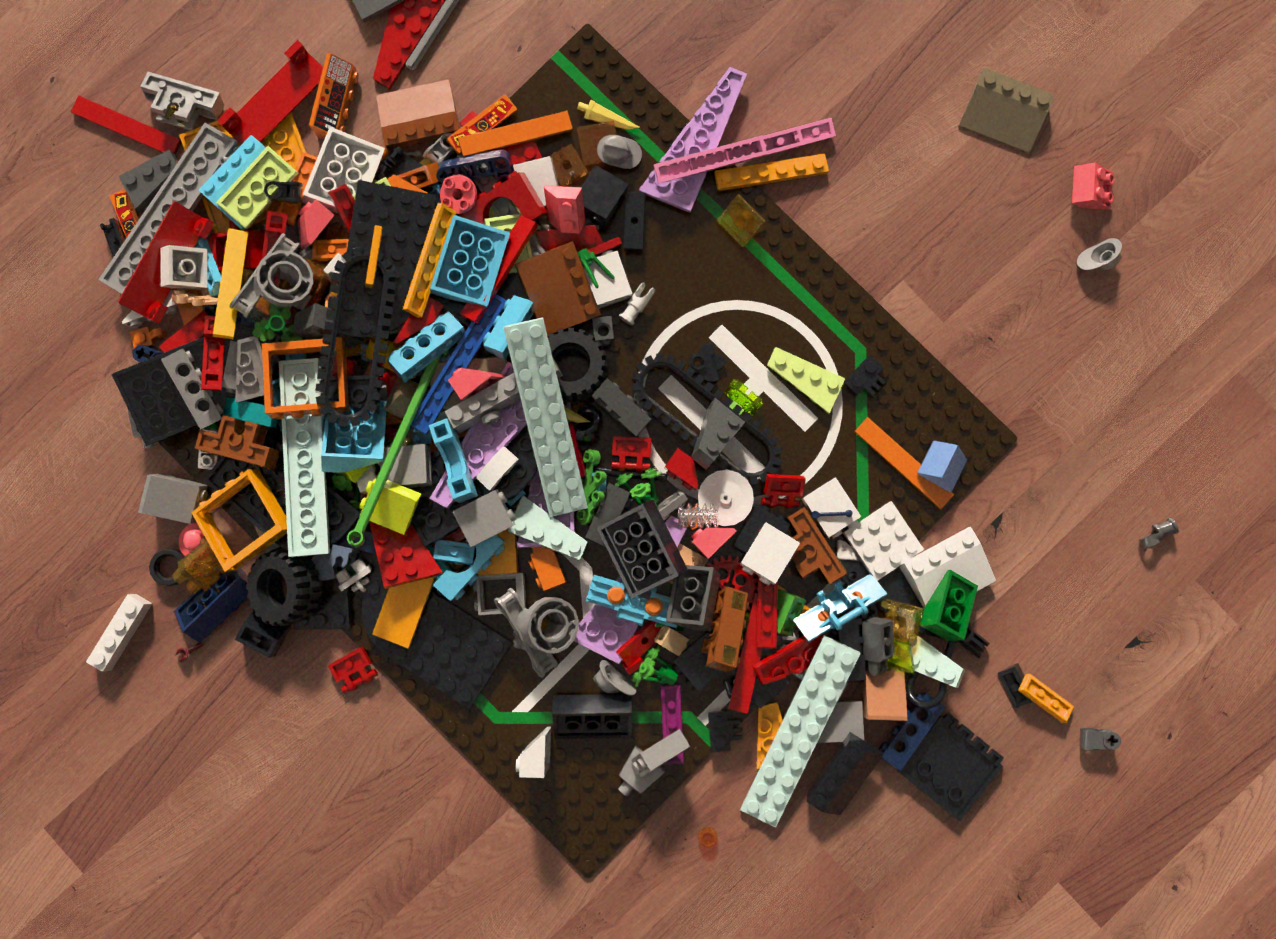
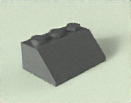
M686 565L688 571L674 578L666 622L693 630L711 631L721 574L714 567Z

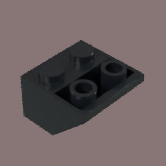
M253 611L244 621L235 640L268 658L275 657L292 624L272 626L264 623L262 619L255 615L256 611Z

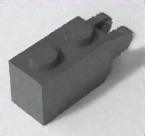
M873 617L862 621L863 655L865 660H868L870 674L877 676L880 672L884 673L888 670V659L895 655L893 620Z

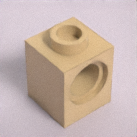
M662 626L654 641L680 656L686 649L689 639L668 626Z

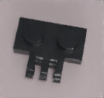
M869 354L843 384L856 396L864 389L874 398L877 394L872 388L878 392L882 389L877 382L882 386L887 384L878 375L884 367Z
M727 710L708 712L711 752L731 751L730 741L743 740V735H735V732H743L742 727H734L735 724H742V719L728 720Z

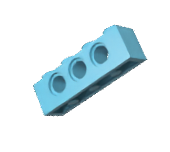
M449 311L444 315H440L434 323L424 327L417 336L408 339L404 346L394 350L389 355L387 361L390 368L404 383L460 341L465 333L464 327ZM440 332H444L441 336L437 335ZM424 344H429V346L425 348L422 347ZM408 356H414L412 359H406Z

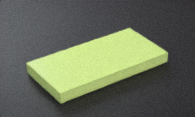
M267 146L216 204L248 230L273 202L265 195V185L271 181L291 182L298 172ZM274 186L268 190V194L271 196H276L279 193V189Z

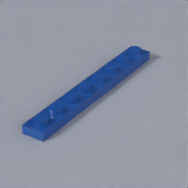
M496 294L479 323L476 324L473 321L470 323L420 405L411 424L413 428L425 435L429 433V425L435 423L454 392L448 379L453 376L452 373L457 369H468L482 346L485 335L491 331L496 317L502 313L503 306L507 300Z

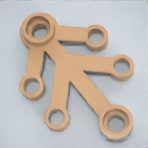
M208 287L202 289V296L188 294L185 292V289H174L171 294L172 302L192 303L194 306L214 305L218 302V298L210 295Z

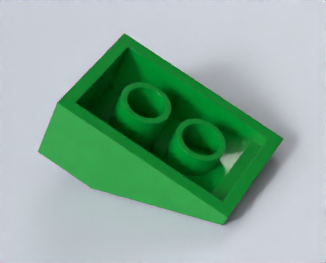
M947 570L924 608L920 626L947 641L965 640L978 585L952 570Z

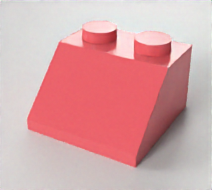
M544 186L548 222L562 233L580 234L586 222L582 188Z
M317 200L312 203L308 201L298 212L300 217L297 219L300 248L303 250L312 244L334 216L332 212Z
M459 368L452 373L453 376L448 381L459 398L466 400L505 378V375Z
M705 528L703 531L698 529L691 536L693 539L691 544L706 559H709L736 530L734 528Z

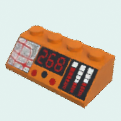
M331 53L326 55L309 122L310 128L321 139H325L329 127L345 132V120L349 118L350 114L349 104L354 98V84H357L359 73L353 64Z

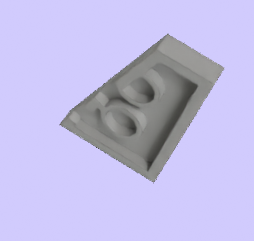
M254 336L237 340L235 403L264 395L262 350L258 338Z

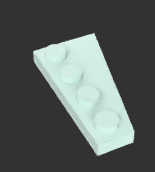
M522 496L514 514L516 525L508 528V532L581 561L588 542L554 517H550L547 512L525 496Z
M898 625L894 635L895 655L888 660L959 688L965 670L917 634Z

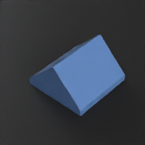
M933 441L917 474L951 493L965 466L967 458L958 445Z

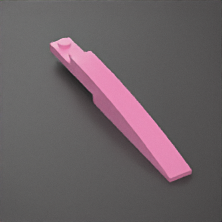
M832 118L657 163L653 166L658 184L795 149L833 138L836 134Z

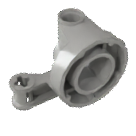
M282 233L268 254L260 261L251 277L234 297L229 308H235L244 314L245 318H248L259 299L263 297L269 303L279 307L294 306L297 309H305L312 298L310 294L313 285V272L309 263L296 254L300 244L294 243L286 237V234ZM275 276H278L279 279L287 280L290 286L294 288L290 290L277 288L274 285L273 279Z
M509 588L507 593L500 598H495L494 602L497 608L508 619L514 630V637L525 648L535 672L543 678L550 669L558 667V663L551 653H559L567 649L575 640L578 632L579 619L576 610L571 604L561 598L544 597L536 601L529 609H526L512 588ZM548 614L552 622H549L548 626L541 630L542 620Z

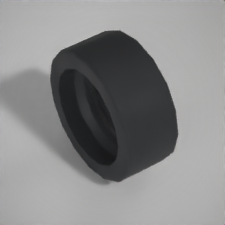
M165 549L160 550L152 557L149 571L151 577L157 583L172 586L180 584L187 578L190 571V563L181 551ZM167 556H173L180 562L179 574L171 579L163 577L159 570L161 560Z

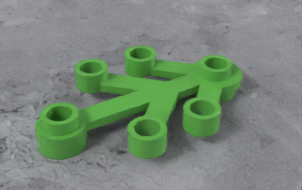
M589 449L583 454L587 475L585 481L583 482L582 478L581 481L588 508L578 510L577 519L581 525H587L592 522L594 518L593 510L605 498L604 492L596 490L606 481V473L596 471L594 481L592 482L593 465L596 466L601 458L597 450Z

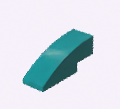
M226 397L223 411L224 416L269 427L277 426L278 419H272V417L265 414L264 404L245 400L235 403V398Z

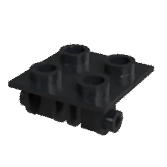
M393 147L376 171L374 179L377 181L385 177L388 179L392 175L397 176L424 165L402 153L403 150L400 147Z

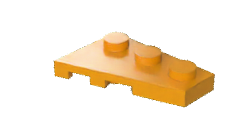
M778 701L765 704L761 709H758L757 769L760 768L783 721Z

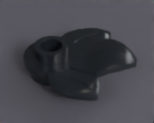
M705 344L700 347L698 354L690 357L689 367L704 377L706 381L715 382L719 380L717 370L721 369L727 360L723 356L714 353V344ZM699 360L701 361L702 365L700 367L695 366L694 362Z

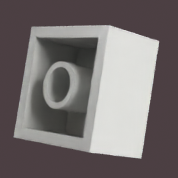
M173 245L162 247L161 287L191 290L207 288V249Z

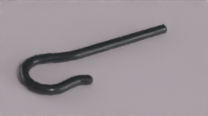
M957 640L948 641L944 655L949 659L952 657ZM912 670L905 685L907 699L912 705L921 709L936 707L945 698L948 684L940 681L937 695L932 700L921 701L913 693V685L919 672Z

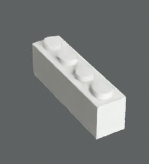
M127 594L86 662L102 672L111 671L152 606V603L137 594Z

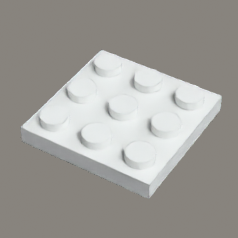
M892 501L843 532L868 572L877 581L924 550Z

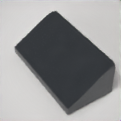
M1018 663L998 672L1015 708L1033 702L1018 691L1025 677Z

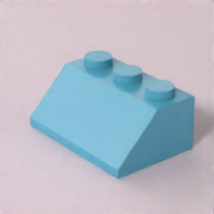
M513 296L511 300L508 299L505 302L503 314L496 317L493 323L495 327L491 333L487 332L483 339L484 349L504 361L509 355V349L503 326L529 321L535 312L532 301L518 296Z

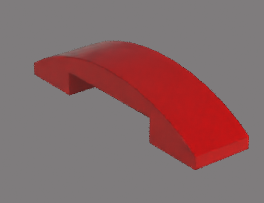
M267 211L262 259L268 254L281 234H285L288 214ZM275 276L273 281L274 285L278 288L279 277Z
M205 315L201 390L222 391L225 338L213 337L215 316Z

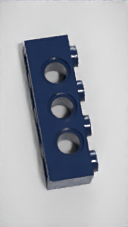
M925 692L916 695V698L921 701L933 699V697ZM940 703L936 707L924 709L925 717L922 719L917 717V712L921 708L913 705L910 710L907 709V721H901L899 725H895L890 732L891 737L887 742L884 741L880 745L878 750L884 753L882 758L901 771L946 707ZM913 725L914 732L910 735H907V726ZM902 741V749L896 751L894 748L895 743Z

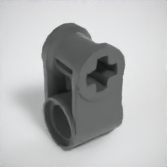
M1080 728L1081 749L1115 750L1121 745L1120 736L1111 730Z

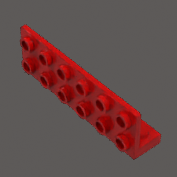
M298 40L284 53L289 61L237 113L230 107L217 120L241 145L250 135L261 143L319 85L323 66L307 52L303 44Z
M174 201L120 296L118 303L159 324L168 309L163 303L171 288L161 287V248L167 245L194 248L199 238L206 240L214 222L199 216Z

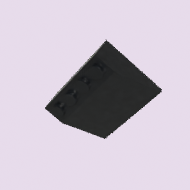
M654 500L645 502L597 527L631 599L688 571Z

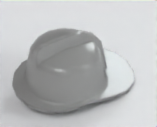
M607 135L599 141L597 146L599 158L604 163L624 169L634 168L640 163L642 158V151L637 142L626 137Z
M1111 238L1092 246L1079 255L1077 265L1083 270L1097 268L1110 270L1122 259V243L1119 239Z
M606 660L600 662V670L593 680L606 693L621 691L627 695H634L636 693L634 683L626 675L617 670L610 662Z

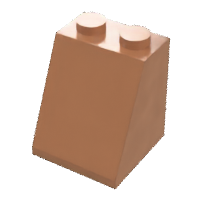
M867 665V669H865L866 680L862 682L861 692L863 717L869 720L907 721L904 671L899 670V666H888L886 672H880L879 675L873 676L870 674Z

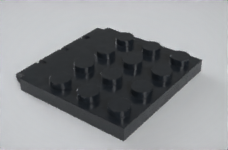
M948 712L944 717L939 716L902 770L899 771L897 769V771L960 822L1003 766L1000 763L1004 757L993 748L987 754L986 752L990 746L978 736L971 741L975 733L964 724H960L956 729L955 727L958 725L959 720Z

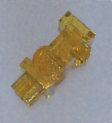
M205 536L200 540V545L177 562L178 569L173 573V579L179 584H182L186 579L190 580L186 587L193 594L200 589L207 591L210 585L219 580V572L225 573L219 561H215L217 557Z
M886 599L882 601L881 606L890 609V611L886 613V617L883 619L893 620L894 645L898 646L897 655L907 657L910 655L912 647L917 645L923 608Z

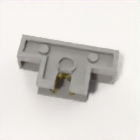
M147 72L140 86L146 100L153 102L151 110L158 113L157 121L187 130H193L199 116L217 121L224 108L219 92L152 72Z

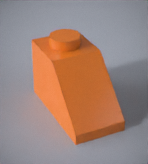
M435 162L397 176L418 188H423L439 182L436 177L439 166Z

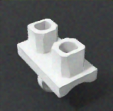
M359 558L351 564L356 572L355 574L350 576L345 568L336 574L340 583L338 587L341 591L356 583L351 587L352 591L355 592L360 589L362 592L367 591L365 585L370 580L368 577L363 580L361 578L370 573L373 568L370 564L366 565Z

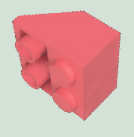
M1096 162L1074 166L1072 203L1080 208L1111 210V203L1113 202L1112 185L1115 181L1113 172Z

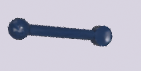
M851 510L822 513L813 511L811 515L815 519L820 516L851 517L853 512Z

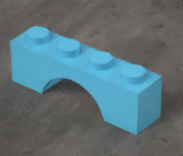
M447 418L429 425L434 444L440 451L448 474L447 484L452 499L461 503L477 497L478 495L457 431L453 429Z
M496 534L476 544V559L469 569L460 573L446 570L433 586L450 601L454 599L458 601L465 593L463 589L468 584L471 586L478 579L477 574L481 569L485 571L492 563L490 559L494 555L498 556L505 549L503 545L506 542Z

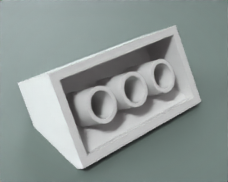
M546 727L516 759V772H519V777H545L550 767L551 727Z

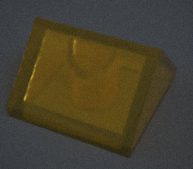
M740 194L732 200L716 220L742 247L758 234L765 224V220Z

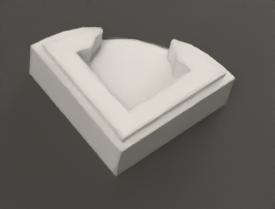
M837 540L836 557L838 560H857L853 548L846 542Z

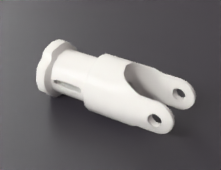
M645 283L639 285L629 300L627 308L623 314L619 315L621 320L631 326L634 325L635 318L639 312L642 313L655 293V288H651L647 295L640 298L645 288Z

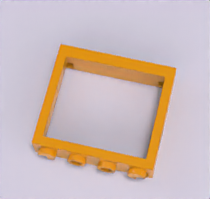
M247 469L245 472H240L238 478L228 481L225 484L226 487L212 493L209 500L199 503L200 506L191 512L224 572L238 570L287 534V517L260 470ZM252 483L273 519L275 526L234 556L210 513Z

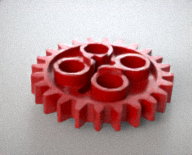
M731 555L727 557V560L720 556V562L714 558L712 560L713 565L710 563L706 564L707 567H714L717 571L724 570L726 572V579H720L718 589L720 591L725 588L723 585L728 583L730 573L733 570L734 575L730 587L748 593L747 601L752 605L754 591L758 588V586H755L758 579H753L755 573L750 575L742 570L743 566L738 562V556L734 561ZM736 576H742L745 579V584L742 586L738 585L735 581ZM731 603V607L736 608V604Z

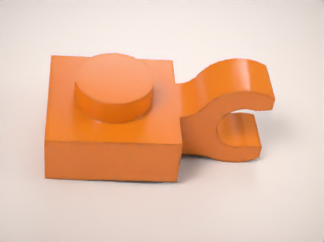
M145 327L130 332L134 348L138 345L150 348L155 346L154 340L167 337L165 330H161V328L151 330L150 327Z

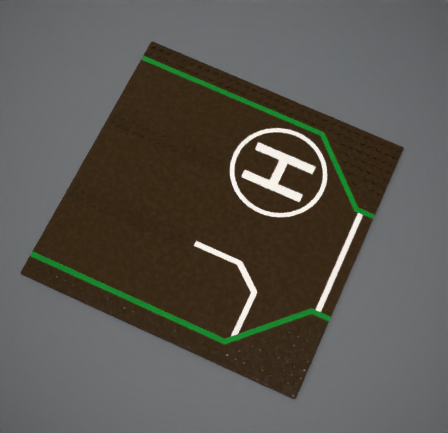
M585 24L509 98L516 106L517 111L495 128L568 111L573 128L572 131L529 141L536 143L542 158L552 157L558 185L562 187H582L596 165L628 183L627 192L639 193L640 187L647 180L649 174L653 172V165L659 163L690 121L590 24ZM590 100L595 101V103L640 128L626 130L585 119L586 112L578 110V104L582 102L589 105ZM607 135H618L636 141L642 151L640 163L631 169H624L604 163L597 153L599 141ZM456 151L447 160L458 158ZM736 165L707 172L691 213L645 195L643 250H624L625 195L606 226H599V233L604 243L617 237L620 238L622 245L612 250L613 252L618 251L632 296L641 283H645V288L640 298L647 295L651 288H655V293L642 313L639 312L633 326L619 318V315L623 314L631 298L599 309L601 315L597 317L611 316L614 342H611L609 346H602L607 359V378L612 383L615 382L626 396L630 395L636 401L635 395L638 393H633L632 384L637 382L632 381L633 372L640 373L636 370L640 362L646 365V357L651 355L653 360L656 361L657 353H663L664 360L667 359L668 354L675 356L673 364L676 365L681 359L686 363L683 369L686 372L689 368L690 357L698 354L701 346L714 344V353L723 356L727 362L721 369L717 370L718 381L710 382L704 380L701 385L705 387L710 382L714 385L711 391L712 394H715L719 389L724 393L720 399L722 402L729 397L733 400V403L730 405L732 410L738 404L743 408L739 413L741 417L747 411L752 415L748 421L751 425L757 419L762 423L758 428L760 432L766 426L771 430L767 436L768 439L773 436L777 437L779 442L774 447L781 446L782 454L775 457L781 458L782 461L779 467L773 466L778 470L776 475H795L806 478L803 496H795V499L800 500V506L785 508L784 506L768 507L773 515L777 516V514H780L788 519L789 516L803 507L806 508L801 500L802 498L836 477L861 515L857 519L858 522L892 501L919 541L1017 441V436L757 185L718 191L714 175L715 171L736 168ZM464 166L460 167L463 171H467ZM572 170H573V172H574V174H575V177L573 176V179L571 178V176H570V174H569V172H571V174H572ZM434 184L420 189L429 194L433 190L432 186ZM475 184L476 189H477V196H478V195L481 194L482 192L480 191V189L478 188V186ZM632 220L631 223H632V224H637L638 221H637V220ZM324 279L328 283V287L324 291L320 292L316 287L311 291L310 295L312 298L308 304L313 305L316 303L325 306V298L330 293L331 282L329 279ZM534 314L532 315L531 320L536 319ZM592 319L569 327L574 328L575 332H579L581 329L586 332V335L592 334L594 336ZM601 328L598 331L600 336H606L609 333L607 328ZM398 334L390 335L388 340L394 342ZM775 347L837 374L846 380L870 354L884 367L878 375L887 384L882 386L877 382L882 389L878 392L872 388L877 394L874 398L864 389L856 396L843 384L828 414L803 392L796 389L789 381L768 367L767 364ZM564 353L555 360L563 375L558 379L562 381H577L583 378L589 369L587 359L578 353ZM359 355V356L346 357V358H352V359L361 360V356H360V355ZM507 356V362L512 363L511 357ZM362 360L359 376L365 374L370 362ZM699 360L694 362L695 366L700 367L702 365L701 361ZM666 367L652 369L644 379L643 386L645 392L699 436L706 416V410L712 401L674 371ZM384 368V372H390V371H391V370H389V369H387V368ZM695 372L692 378L696 379L699 373ZM272 375V380L280 378L277 375ZM416 376L412 380L419 383L421 378ZM259 396L250 401L265 405L263 396ZM592 396L589 397L588 402L583 403V401H579L578 405H572L571 403V411L575 413L580 407L587 404L594 405L601 411L602 424L598 431L600 438L592 444H584L578 441V444L582 451L587 448L599 451L601 458L595 467L611 468L612 462H619L620 456H612L613 436H634L596 404ZM644 400L640 404L636 401L635 404L641 409L646 401ZM652 407L649 411L651 422L638 436L641 438H651V457H643V463H650L651 469H656V471L666 474L667 470L664 467L678 448L690 457L692 456L694 449L689 444L693 439L689 437L686 442L680 439L683 431L680 430L675 435L670 431L674 424L671 422L668 427H665L661 423L664 416L661 415L656 420L652 416L655 410ZM867 417L920 464H922L933 441L959 446L967 461L952 490L954 496L942 509L938 508L854 432ZM221 420L205 428L219 429ZM278 424L276 427L264 426L268 427L267 432L269 434L282 435ZM391 424L387 426L398 430L400 424ZM198 425L160 440L159 444L197 483L208 486L207 492L210 496L216 492L204 481L211 470L198 468L199 450L195 449L200 432ZM412 426L402 446L414 445V434H418V432H413L414 428ZM743 426L721 451L723 456L747 473L762 471L769 461V452L766 445ZM385 437L384 446H391L393 440ZM626 457L625 462L637 463V457ZM717 460L714 465L711 464L707 470L694 461L698 480V488L696 490L692 488L690 491L682 486L683 481L677 477L675 480L667 476V481L654 480L656 495L659 500L656 503L657 505L677 490H681L688 498L684 506L669 513V517L664 522L670 516H673L688 524L683 513L699 504L698 493L700 486L707 476L716 471H721L717 468L721 463L720 460ZM376 463V474H378L380 472V466L378 465V463ZM607 475L606 491L609 483L612 485L617 483L616 479L618 476ZM630 478L627 480L632 489L640 483L650 484L648 479ZM759 478L758 484L751 486L754 496L751 512L756 505L760 507L762 497L768 498L770 496L765 495V482L761 484ZM328 480L326 481L331 487L333 486ZM352 482L353 488L351 491H342L336 488V491L347 501H354L357 482ZM624 484L618 486L619 488L628 491ZM527 485L525 489H523V491L526 493L525 497L527 499L529 495L530 485ZM359 493L358 502L361 503L364 496ZM630 496V499L633 500L629 509H624L622 514L638 506L632 496ZM228 501L221 505L254 541L259 538L254 524ZM507 502L505 503V505L508 508V510L511 509L515 514L519 503L514 508L511 507ZM598 504V506L593 510V511H594V516L596 515L597 510H598V508H599V506H600L599 504ZM574 511L575 533L586 540L588 544L581 561L555 551L567 584L547 592L543 591V588L539 589L535 579L538 578L536 570L532 571L529 560H531L530 554L533 553L532 548H517L519 573H525L527 609L544 597L561 598L569 602L576 610L580 623L595 605L586 601L593 575L614 581L620 575L607 548L585 538L591 523L581 525L577 519L578 511ZM751 512L744 520L735 525L721 526L709 520L692 530L688 524L679 543L702 555L691 544L693 541L691 536L698 529L703 531L705 528H734L736 532L708 559L707 563L713 565L712 560L714 558L720 562V556L727 560L729 555H731L733 561L738 556V562L741 563L746 554L732 545ZM788 519L787 523L790 526L785 534L792 538L798 533ZM848 526L841 529L842 534L834 539L824 536L835 555L837 552V540L844 541L850 545L843 532L849 529ZM466 538L459 541L460 543L469 544ZM280 547V548H278V549H276V550H274V551H281V550H288V549L283 548V547ZM476 547L474 549L473 563L476 559ZM360 550V553H357L356 560L361 558L366 565L370 564L373 568L361 580L366 577L370 579L379 564L377 554ZM856 554V558H857L856 561L862 562V561L860 560V558L858 557V555ZM350 557L345 567L337 566L338 572L345 568L350 576L356 573L353 567H349ZM791 558L778 579V585L788 593H793L805 599V605L812 609L819 605L817 593L822 590L825 596L835 589V585H831L821 569L805 579L802 578ZM446 562L452 571L456 573L466 571L472 566ZM718 570L721 574L720 579H726V572ZM732 570L731 573H730V578H729L728 583H727L726 585H723V586H725V587H726V586H727V587H730V583H731V580H732L733 575H734V571H733V570ZM850 573V577L854 579L855 575ZM755 574L753 579H758V575ZM736 576V583L741 586L744 585L745 579L742 576ZM516 578L484 580L485 609H498L494 599L506 594L509 588L516 592ZM338 579L321 582L320 591L322 592L318 601L350 589L352 628L342 630L359 648L364 647L369 658L587 879L620 848L712 753L708 712L727 710L728 720L742 719L743 722L758 706L751 698L748 714L728 709L730 699L727 696L723 682L733 679V682L735 681L730 672L723 671L699 692L696 688L692 690L685 682L688 678L684 673L681 675L678 673L677 680L673 685L680 684L682 734L690 745L689 748L683 751L684 764L664 765L663 763L660 766L664 768L665 772L642 793L633 789L628 796H625L618 790L625 781L619 774L633 748L637 746L642 751H645L663 739L662 684L641 680L638 688L636 687V693L632 695V738L554 739L553 695L624 694L621 691L606 693L593 680L600 670V662L606 660L632 681L631 675L627 673L621 661L618 664L573 641L567 649L559 653H551L557 661L558 667L550 669L541 678L533 669L528 653L523 649L513 646V640L515 639L513 635L514 630L504 614L478 615V611H475L474 607L477 592H474L473 584L471 586L468 584L463 589L465 591L464 595L458 601L456 599L453 601L447 598L444 599L512 642L475 702L468 709L385 655L376 647L370 639L363 622L362 598L364 592L360 589L353 592L351 589L356 583L341 591L338 587L340 585ZM841 580L844 589L849 587L848 584ZM667 581L659 585L656 593L671 597L673 584ZM732 598V603L736 604L737 600ZM749 604L750 610H746L744 616L746 624L741 635L743 642L751 612V604ZM850 608L849 610L840 614L836 618L839 619L840 617L849 613L853 608ZM548 614L542 620L541 630H544L549 622H552ZM644 619L642 626L638 625L635 633H637L650 620ZM684 628V631L678 633L689 639L687 649L707 631ZM832 628L823 634L827 636V634L832 630ZM798 629V634H799V638H800V637L803 636V634H802L801 631ZM655 643V644H654L653 646H651L650 648H652V647L655 648V647H656L657 645H659V644H658V643ZM659 645L661 650L658 652V656L665 662L675 665L673 660L678 655ZM741 646V648L739 649V654H738L739 657H740V655H741L742 646ZM776 646V649L763 648V651L766 653L767 656H770L773 653H775L779 647ZM648 650L641 656L643 661L647 658ZM653 660L655 661V670L659 671L661 667H665L657 660ZM653 674L652 676H649V677L658 678V675ZM546 727H551L550 767L545 777H519V772H516V759Z

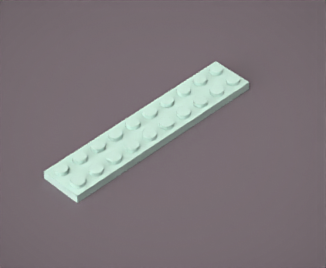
M542 317L503 326L549 516L553 517L586 509L588 506L544 319Z
M319 358L279 361L281 406L316 403V397L321 396L320 393L315 392L316 383L320 384V381H317L318 371H320ZM306 414L302 418L284 416V419H282L288 557L330 554L326 472H322L321 469L324 434L323 416L316 417Z
M825 635L823 636L740 808L741 811L776 828L860 656L859 651Z

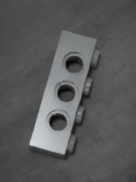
M181 349L162 358L161 361L200 430L221 420V414L224 412L219 403L215 404L211 397L214 394L211 390H201L202 372L199 368H194L192 362L195 360L190 351L185 352L184 349ZM181 365L189 367L190 373L188 376H181L178 369ZM195 382L199 385L200 390L197 394L189 392L188 386L190 383ZM199 401H208L209 409L201 411L198 408Z

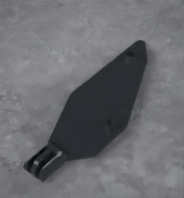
M839 560L848 574L841 580L849 586L870 574L860 561ZM891 571L877 581L887 593L885 597L873 603L880 611L902 628L941 638L920 626L924 608L903 573ZM850 573L855 575L854 579L850 577ZM970 621L965 640H957L956 642L977 658L981 657V652L983 653L990 644L971 629Z

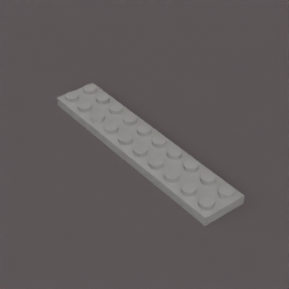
M204 123L98 279L99 281L117 292L123 293L171 204L175 201L191 211L195 209L203 197L199 189L221 167L219 163L220 158L228 157L233 148L238 145L235 139Z

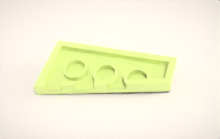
M775 347L767 364L768 367L789 381L800 392H803L815 404L822 407L828 414L830 413L845 378Z

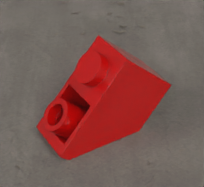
M678 448L664 467L667 470L666 474L674 480L677 477L683 481L681 485L691 491L692 488L696 490L698 488V480L694 460Z

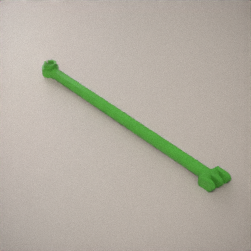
M451 348L428 364L423 372L355 529L347 535L348 543L355 548L362 546L365 541L363 535L440 358L441 356L447 358ZM356 537H359V538H360V541L357 542V543H354L353 540H354Z

